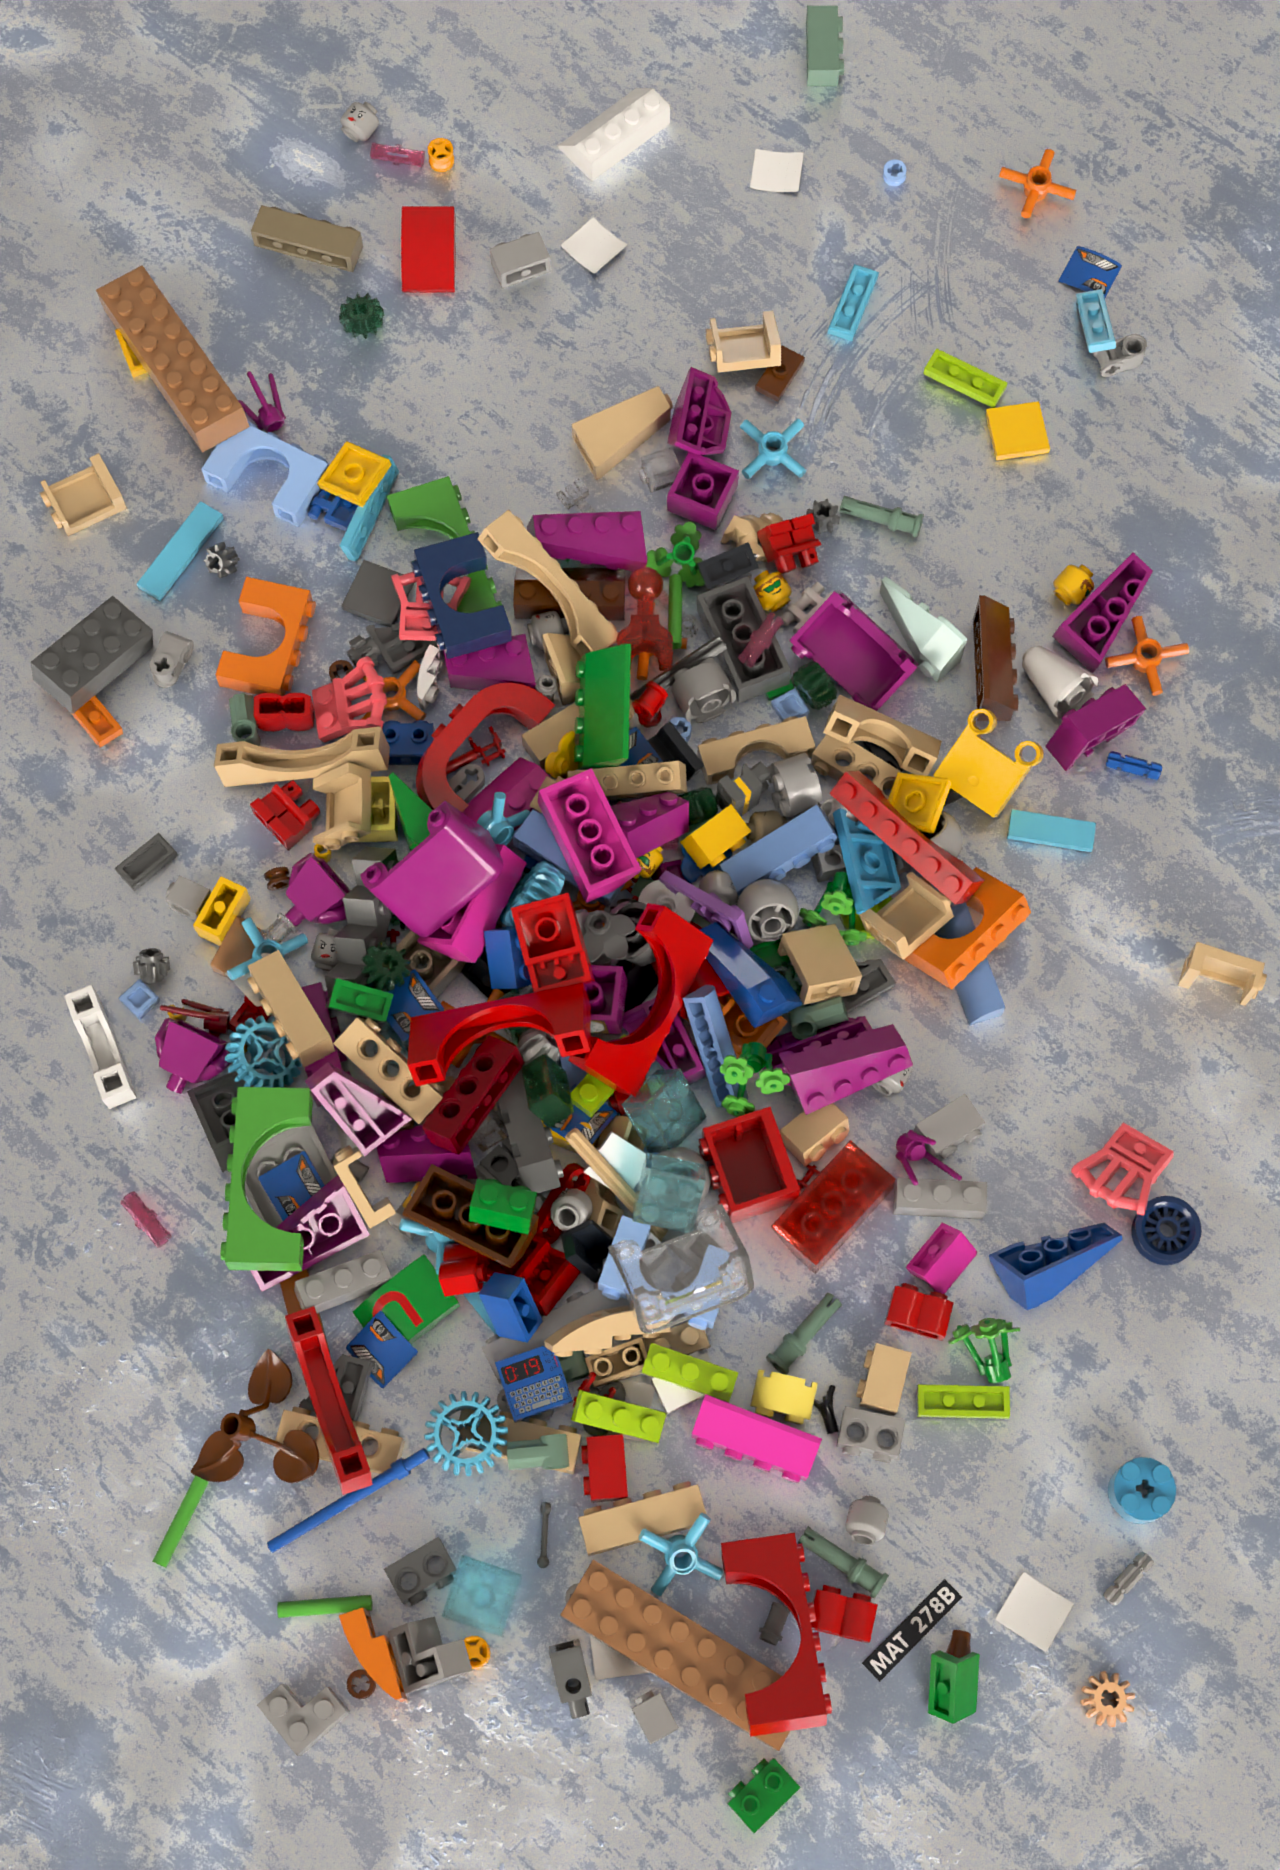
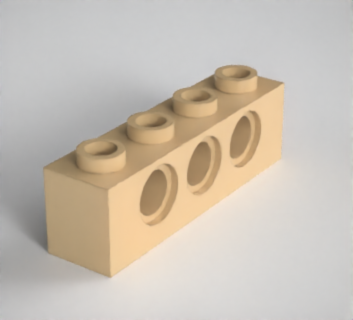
M827 734L812 753L811 765L819 774L823 776L829 775L837 780V783L846 771H860L862 774H868L873 778L872 782L880 788L887 800L889 796L883 791L892 789L897 773H903L855 742L847 744ZM843 759L848 761L849 765L840 766L836 761Z
M680 761L592 769L607 800L649 797L665 792L674 794L687 793L686 765ZM586 770L568 771V778Z
M357 1017L333 1044L418 1124H424L427 1116L434 1111L442 1100L443 1092L446 1090L440 1082L420 1085L421 1091L419 1095L412 1097L408 1092V1086L414 1080L407 1065L408 1059L400 1053L403 1048L390 1037L386 1040L379 1033L381 1027L368 1017L365 1020L364 1018ZM371 1040L375 1041L378 1046V1051L373 1057L368 1056L366 1053V1045ZM392 1060L396 1061L399 1065V1072L394 1077H391L387 1072V1065Z
M293 1407L292 1411L283 1410L275 1441L283 1444L284 1438L289 1431H305L310 1426H316L319 1429V1434L315 1439L319 1450V1459L331 1462L317 1417L310 1416V1410L300 1407ZM352 1421L362 1447L369 1440L378 1442L376 1453L365 1455L371 1472L381 1474L391 1468V1463L401 1458L405 1441L402 1437H398V1431L382 1428L381 1432L369 1430V1424Z

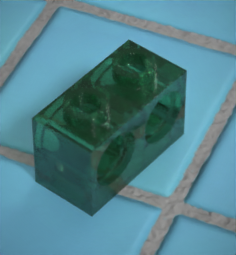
M544 1053L522 1067L527 1103L530 1111L550 1128L574 1113L567 1073L553 1059Z

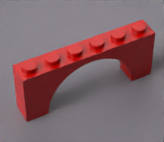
M650 903L647 904L635 927V930L649 943L658 967V990L649 1015L636 1030L620 1039L603 1041L591 1036V1052L572 1055L568 1060L615 1091L634 1097L642 1088L644 1079L651 1065L656 1060L657 1053L664 1039L669 1034L670 1027L678 1011L683 1006V998L695 982L696 975L704 959L708 956L709 948L713 942L712 938L666 906Z
M584 983L411 1017L407 1065L415 1085L420 1086L445 1081L449 1065L465 1046L487 1033L503 1028L531 1027L542 1030L556 1040L561 1057L591 1052V1004Z
M795 1533L721 1543V1556L726 1585H751L773 1594L792 1613L798 1625L801 1638L796 1658L785 1674L773 1684L761 1690L745 1694V1707L750 1737L827 1726V1714L832 1713L829 1693L823 1694L822 1683L827 1682L824 1663H818L816 1652H821L819 1633H813L811 1622L816 1621L813 1602L807 1603L805 1592L810 1591L808 1573H802L800 1565L801 1562H805L803 1544H797Z

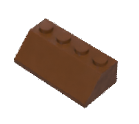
M516 567L513 598L515 619H531L533 615L548 611H556L560 619L565 618L559 603L551 592L537 578L525 570ZM561 568L570 579H573L578 584L580 591L588 600L596 604L598 611L606 620L625 621L626 570Z
M979 595L973 616L976 708L992 711L997 721H1011L1013 712L1018 711L1019 703L1018 694H1013V685L1017 684V669H1012V660L1016 658V644L1011 643V635L1014 634L1015 621L1014 618H1010L1009 607L985 595ZM982 713L977 717V721H989V718L986 714Z
M431 1164L402 1215L511 1269L523 1257L538 1228L539 1216L533 1214L528 1235L469 1221V1212L475 1185Z

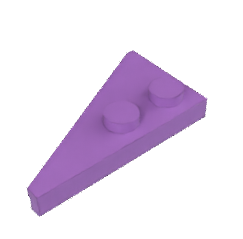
M667 870L659 877L660 882L675 895L680 892L692 899L694 902L690 907L711 924L716 922L726 931L732 932L748 949L754 945L745 920V914L736 905L730 906L722 902L716 894L712 892L708 894Z

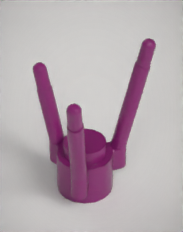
M248 371L247 376L262 405L258 410V417L242 400L238 401L245 413L256 423L259 430L275 432L282 428L286 417L282 411L274 376L272 373L268 374L275 407L267 403L252 372Z
M909 1130L898 1138L896 1142L898 1152L895 1157L902 1163L913 1185H918V1180L908 1160L919 1161L923 1157L956 1180H962L960 1174L926 1151L924 1143L935 1145L936 1141L934 1139L917 1134L913 1130Z

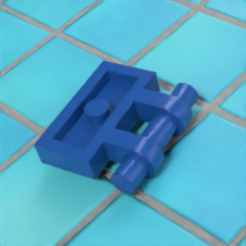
M321 489L318 496H315L310 503L311 509L308 516L317 520L321 513L326 512L324 517L326 524L347 531L358 505L338 496H335L333 502H330L328 499L331 493Z

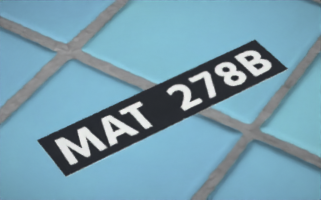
M944 1579L862 1664L880 1682L953 1608L962 1596Z

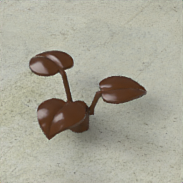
M267 1349L263 1353L249 1380V1399L253 1404L259 1406L248 1410L241 1409L239 1414L229 1413L224 1416L220 1425L221 1430L214 1432L205 1441L198 1460L191 1469L193 1475L210 1482H226L238 1475L244 1464V1457L238 1450L242 1445L240 1441H248L251 1438L280 1449L274 1456L273 1468L277 1477L282 1481L298 1483L313 1476L317 1471L319 1450L315 1440L308 1433L301 1430H291L286 1434L282 1444L257 1434L253 1419L248 1417L267 1409L270 1402L274 1404L281 1403L286 1399L292 1388V1373L286 1363L273 1350Z

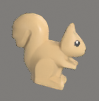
M771 512L761 514L760 518L754 515H734L723 534L721 543L726 544L732 540L736 542V547L749 542L756 562H767L762 547L758 545L757 531L768 525L782 522L783 519Z

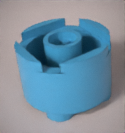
M1146 1457L1135 1458L1123 1464L1115 1471L1108 1484L1110 1504L1124 1520L1134 1524H1146L1162 1517L1171 1509L1176 1497V1484L1170 1469L1159 1461ZM1141 1484L1143 1489L1147 1490V1494L1143 1498L1141 1492L1136 1491V1487Z

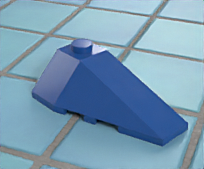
M715 922L700 929V931L713 939L706 959L754 1029L802 1005L803 1002L787 979L718 923Z
M1099 1223L1070 1230L1066 1237L1052 1239L1048 1235L1041 1237L1040 1243L1025 1246L1024 1241L1014 1243L990 1254L989 1260L1009 1297L1028 1311L1053 1299L1121 1242L1123 1238L1122 1234L1106 1223Z

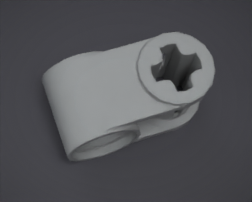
M1131 334L1116 339L1115 349L1093 352V356L1098 359L1101 366V376L1110 377L1119 372L1139 367L1143 362L1147 347L1145 338L1138 334ZM1129 350H1135L1138 353H1132Z
M168 631L162 635L149 663L156 685L168 688L177 682L185 664L191 657L194 647L192 640Z

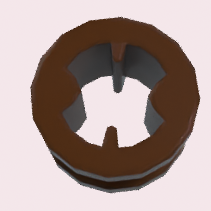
M338 660L332 663L329 667L331 682L336 677L340 678L337 671L343 669L347 675L353 670V666L346 660Z
M277 867L267 871L264 874L265 880L269 881L267 889L277 891L289 887V869L287 867Z
M359 1669L349 1675L347 1690L353 1697L366 1699L375 1691L376 1682L366 1670ZM366 1675L369 1678V1681L366 1682L370 1684L367 1691L360 1690L357 1693L354 1690L357 1686L353 1685V1681L356 1677L362 1679Z

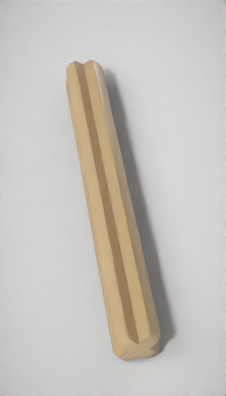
M573 1128L565 1136L567 1142L638 1221L651 1225L650 1232L662 1242L663 1237L669 1231L578 1128Z

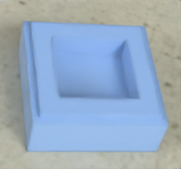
M796 688L771 701V705L781 721L793 716L798 718L804 717L810 711Z
M138 979L118 998L139 1020L161 1001L141 979Z

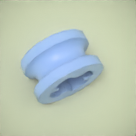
M896 159L888 161L883 169L884 181L892 186L901 185L906 179L907 169L905 164ZM894 169L898 170L896 177L892 176V170Z
M676 717L670 720L676 729L678 726L683 727L681 736L688 742L692 732L690 722L683 717Z

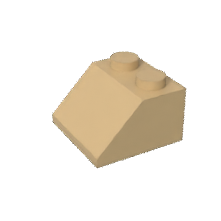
M543 634L544 659L551 676L558 683L557 693L562 706L575 702L576 690L580 689V678H576L577 661H581L582 657L570 644V635Z

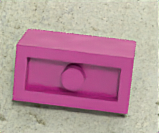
M942 1222L907 1264L906 1269L910 1274L927 1282L934 1292L945 1294L977 1255V1250L960 1230Z

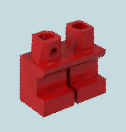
M813 513L774 523L757 531L767 562L775 561L776 567L781 574L797 569L793 558L795 555H798L802 568L819 562L816 547L822 544L819 539H815L812 525L815 524Z
M294 780L281 788L275 784L269 794L262 799L258 797L250 803L256 818L271 831L273 836L288 851L313 829L311 822L321 813L319 807L312 799H308L300 807L294 803L303 795L302 789Z

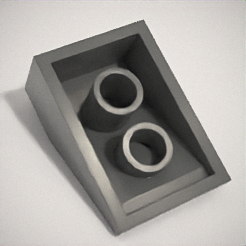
M236 1071L187 1091L222 1172L227 1171L228 1154H233L234 1143H230L229 1140L230 1126L235 1125L236 1115H232V1098L237 1097L238 1087H244L246 1082L243 1079L235 1082V1077L238 1075Z

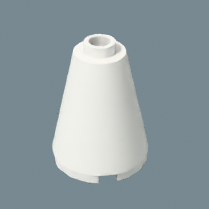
M1042 646L1029 648L1022 657V667L1052 713L1060 720L1069 710L1073 708L1076 711L1081 709V706L1093 697L1094 693L1091 692L1093 685L1098 687V678L1093 673Z

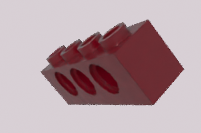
M488 1035L484 1042L477 1047L471 1060L461 1069L455 1082L443 1094L442 1100L434 1111L427 1116L422 1126L432 1144L460 1155L525 1064L517 1046Z

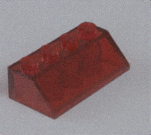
M850 1140L771 1225V1228L791 1253L816 1274L894 1189L896 1178Z

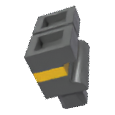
M761 761L752 768H749L745 763L740 777L732 781L726 775L718 781L715 803L721 810L732 804L738 814L743 816L759 804L761 793L769 787L766 780L771 777L770 771Z

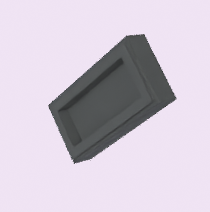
M158 832L114 869L130 888L136 891L175 859L178 854Z

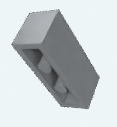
M897 1178L894 1184L893 1215L983 1219L987 1212V1182L917 1179L918 1185L915 1186L909 1178Z
M380 1249L295 1281L294 1291L302 1310L314 1306L316 1313L378 1290L391 1279V1274Z

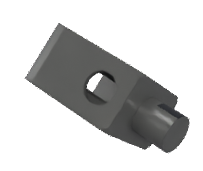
M576 1639L549 1646V1655L561 1703L568 1702L571 1718L589 1715L590 1711L586 1697L592 1696L580 1640ZM571 1678H576L579 1684L576 1687H569L567 1681Z

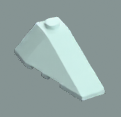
M885 576L881 581L879 591L915 660L918 662L922 673L929 678L932 677L936 682L940 681L961 662L967 638L943 616L940 615L938 618H935L929 613V606L923 602L918 605L914 603L909 592Z

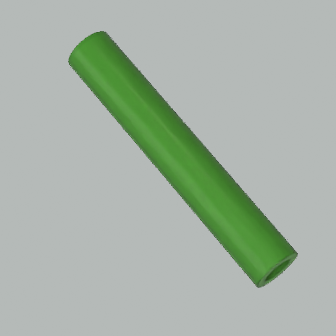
M673 574L669 577L668 647L670 649H679L682 646L683 578L678 574Z
M198 1476L194 1477L152 1562L167 1568L209 1483L208 1481Z
M372 1595L277 1603L278 1618L347 1613L360 1608H365L368 1611L373 1609Z

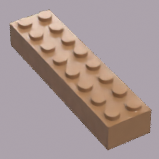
M143 265L96 289L104 311L120 331L128 346L202 453L250 427L242 405Z
M594 1559L560 1614L563 1619L748 1734L750 1732L745 1707V1694L761 1690L782 1677L777 1672ZM790 1731L753 1737L772 1749L779 1751Z

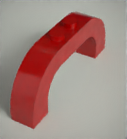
M517 683L491 685L475 694L464 707L459 703L449 714L452 721L447 726L441 723L431 736L435 740L420 759L416 774L418 797L432 810L436 809L444 801H447L463 812L469 805L451 789L446 778V766L451 755L479 723L490 715H509L530 730L541 723L555 707V704L539 691Z

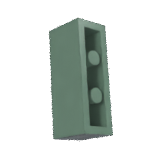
M807 5V86H838L839 75H844V59H839V54H843V38H839V33L843 31V16H838V6Z

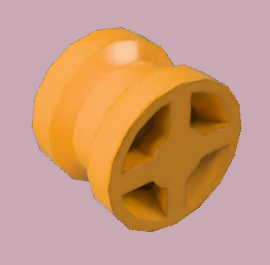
M445 138L432 140L428 145L431 168L438 172L450 170L454 165L452 143Z
M479 1636L466 1637L464 1642L469 1660H471L472 1669L482 1668L490 1659L491 1651L488 1643Z

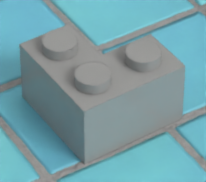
M435 1616L406 1623L388 1631L405 1694L438 1685L473 1671L464 1639L443 1644Z
M281 1683L257 1704L297 1756H302L350 1713L334 1691L327 1686L303 1706L286 1684Z

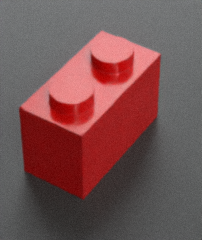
M623 1434L586 1437L587 1445L581 1446L582 1464H588L589 1476L583 1477L584 1495H591V1503L618 1501L628 1498Z

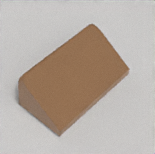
M239 916L235 917L210 964L214 972L228 977L225 974L227 970L252 958L255 946L241 924L245 919ZM258 928L259 932L261 933V935H262V937H263L264 934H265V931H263V930H261L260 928Z

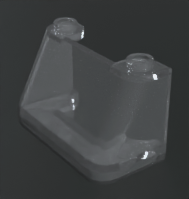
M722 1203L702 1210L696 1218V1230L642 1251L638 1243L633 1240H622L608 1247L610 1257L635 1320L643 1333H655L748 1296L754 1289L749 1255Z

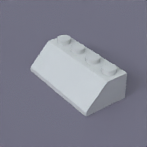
M635 88L559 144L558 148L593 181L670 124V104L653 88Z

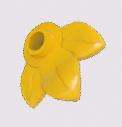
M575 731L567 732L561 738L558 750L551 752L546 758L545 771L552 778L557 779L560 776L567 779L568 771L578 769V762H574Z

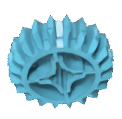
M546 861L536 864L535 867H532L526 873L517 887L514 888L509 897L508 904L501 912L500 921L505 926H515L511 908L559 895L561 888L564 886L565 876L558 868Z
M263 1015L258 1016L256 1022L252 1018H248L245 1021V1025L239 1024L236 1027V1032H232L229 1036L231 1042L225 1046V1050L230 1052V1054H227L225 1061L233 1064L228 1068V1072L233 1073L236 1071L238 1075L235 1077V1082L243 1079L246 1081L244 1087L254 1085V1087L285 1088L284 1084L290 1086L294 1082L293 1077H298L301 1073L298 1067L302 1066L298 1058L293 1060L285 1044L289 1043L286 1036L280 1038L273 1026L274 1016H271L267 1022ZM256 1035H265L274 1040L266 1041L261 1036L257 1037ZM245 1044L248 1046L247 1050L251 1055V1060L249 1063L247 1062L244 1055ZM280 1047H282L285 1055V1066L282 1064L283 1060L279 1056ZM270 1048L273 1049L266 1059L263 1057L259 1062L257 1061L263 1051L267 1052ZM264 1069L269 1074L273 1073L274 1075H264L255 1070Z
M462 1391L461 1401L457 1402L454 1394H450L449 1399L452 1404L447 1407L445 1402L440 1400L438 1404L443 1410L441 1414L433 1409L430 1412L437 1419L436 1422L426 1421L425 1426L433 1429L434 1432L424 1434V1438L428 1441H435L427 1446V1451L429 1453L439 1451L433 1457L435 1463L446 1459L442 1465L444 1471H447L454 1464L453 1474L456 1476L460 1474L461 1467H465L467 1477L472 1476V1466H476L479 1474L484 1473L481 1465L482 1462L486 1461L488 1466L492 1468L495 1464L490 1456L493 1454L498 1458L502 1457V1452L496 1446H507V1440L499 1438V1435L508 1434V1428L498 1427L499 1424L506 1421L504 1415L494 1417L500 1408L496 1404L488 1409L487 1407L491 1401L489 1397L486 1396L481 1404L478 1403V1392H474L471 1401H468L466 1391ZM460 1410H475L464 1421L450 1418L452 1414ZM483 1415L491 1423L492 1435L490 1442L478 1434V1427ZM443 1425L455 1434V1439L452 1443L453 1447L449 1453L444 1449L441 1440ZM466 1426H472L471 1432L475 1439L468 1440L466 1437V1441H461L462 1436L457 1428L462 1429L465 1427L466 1429ZM469 1446H475L484 1450L472 1458H457Z

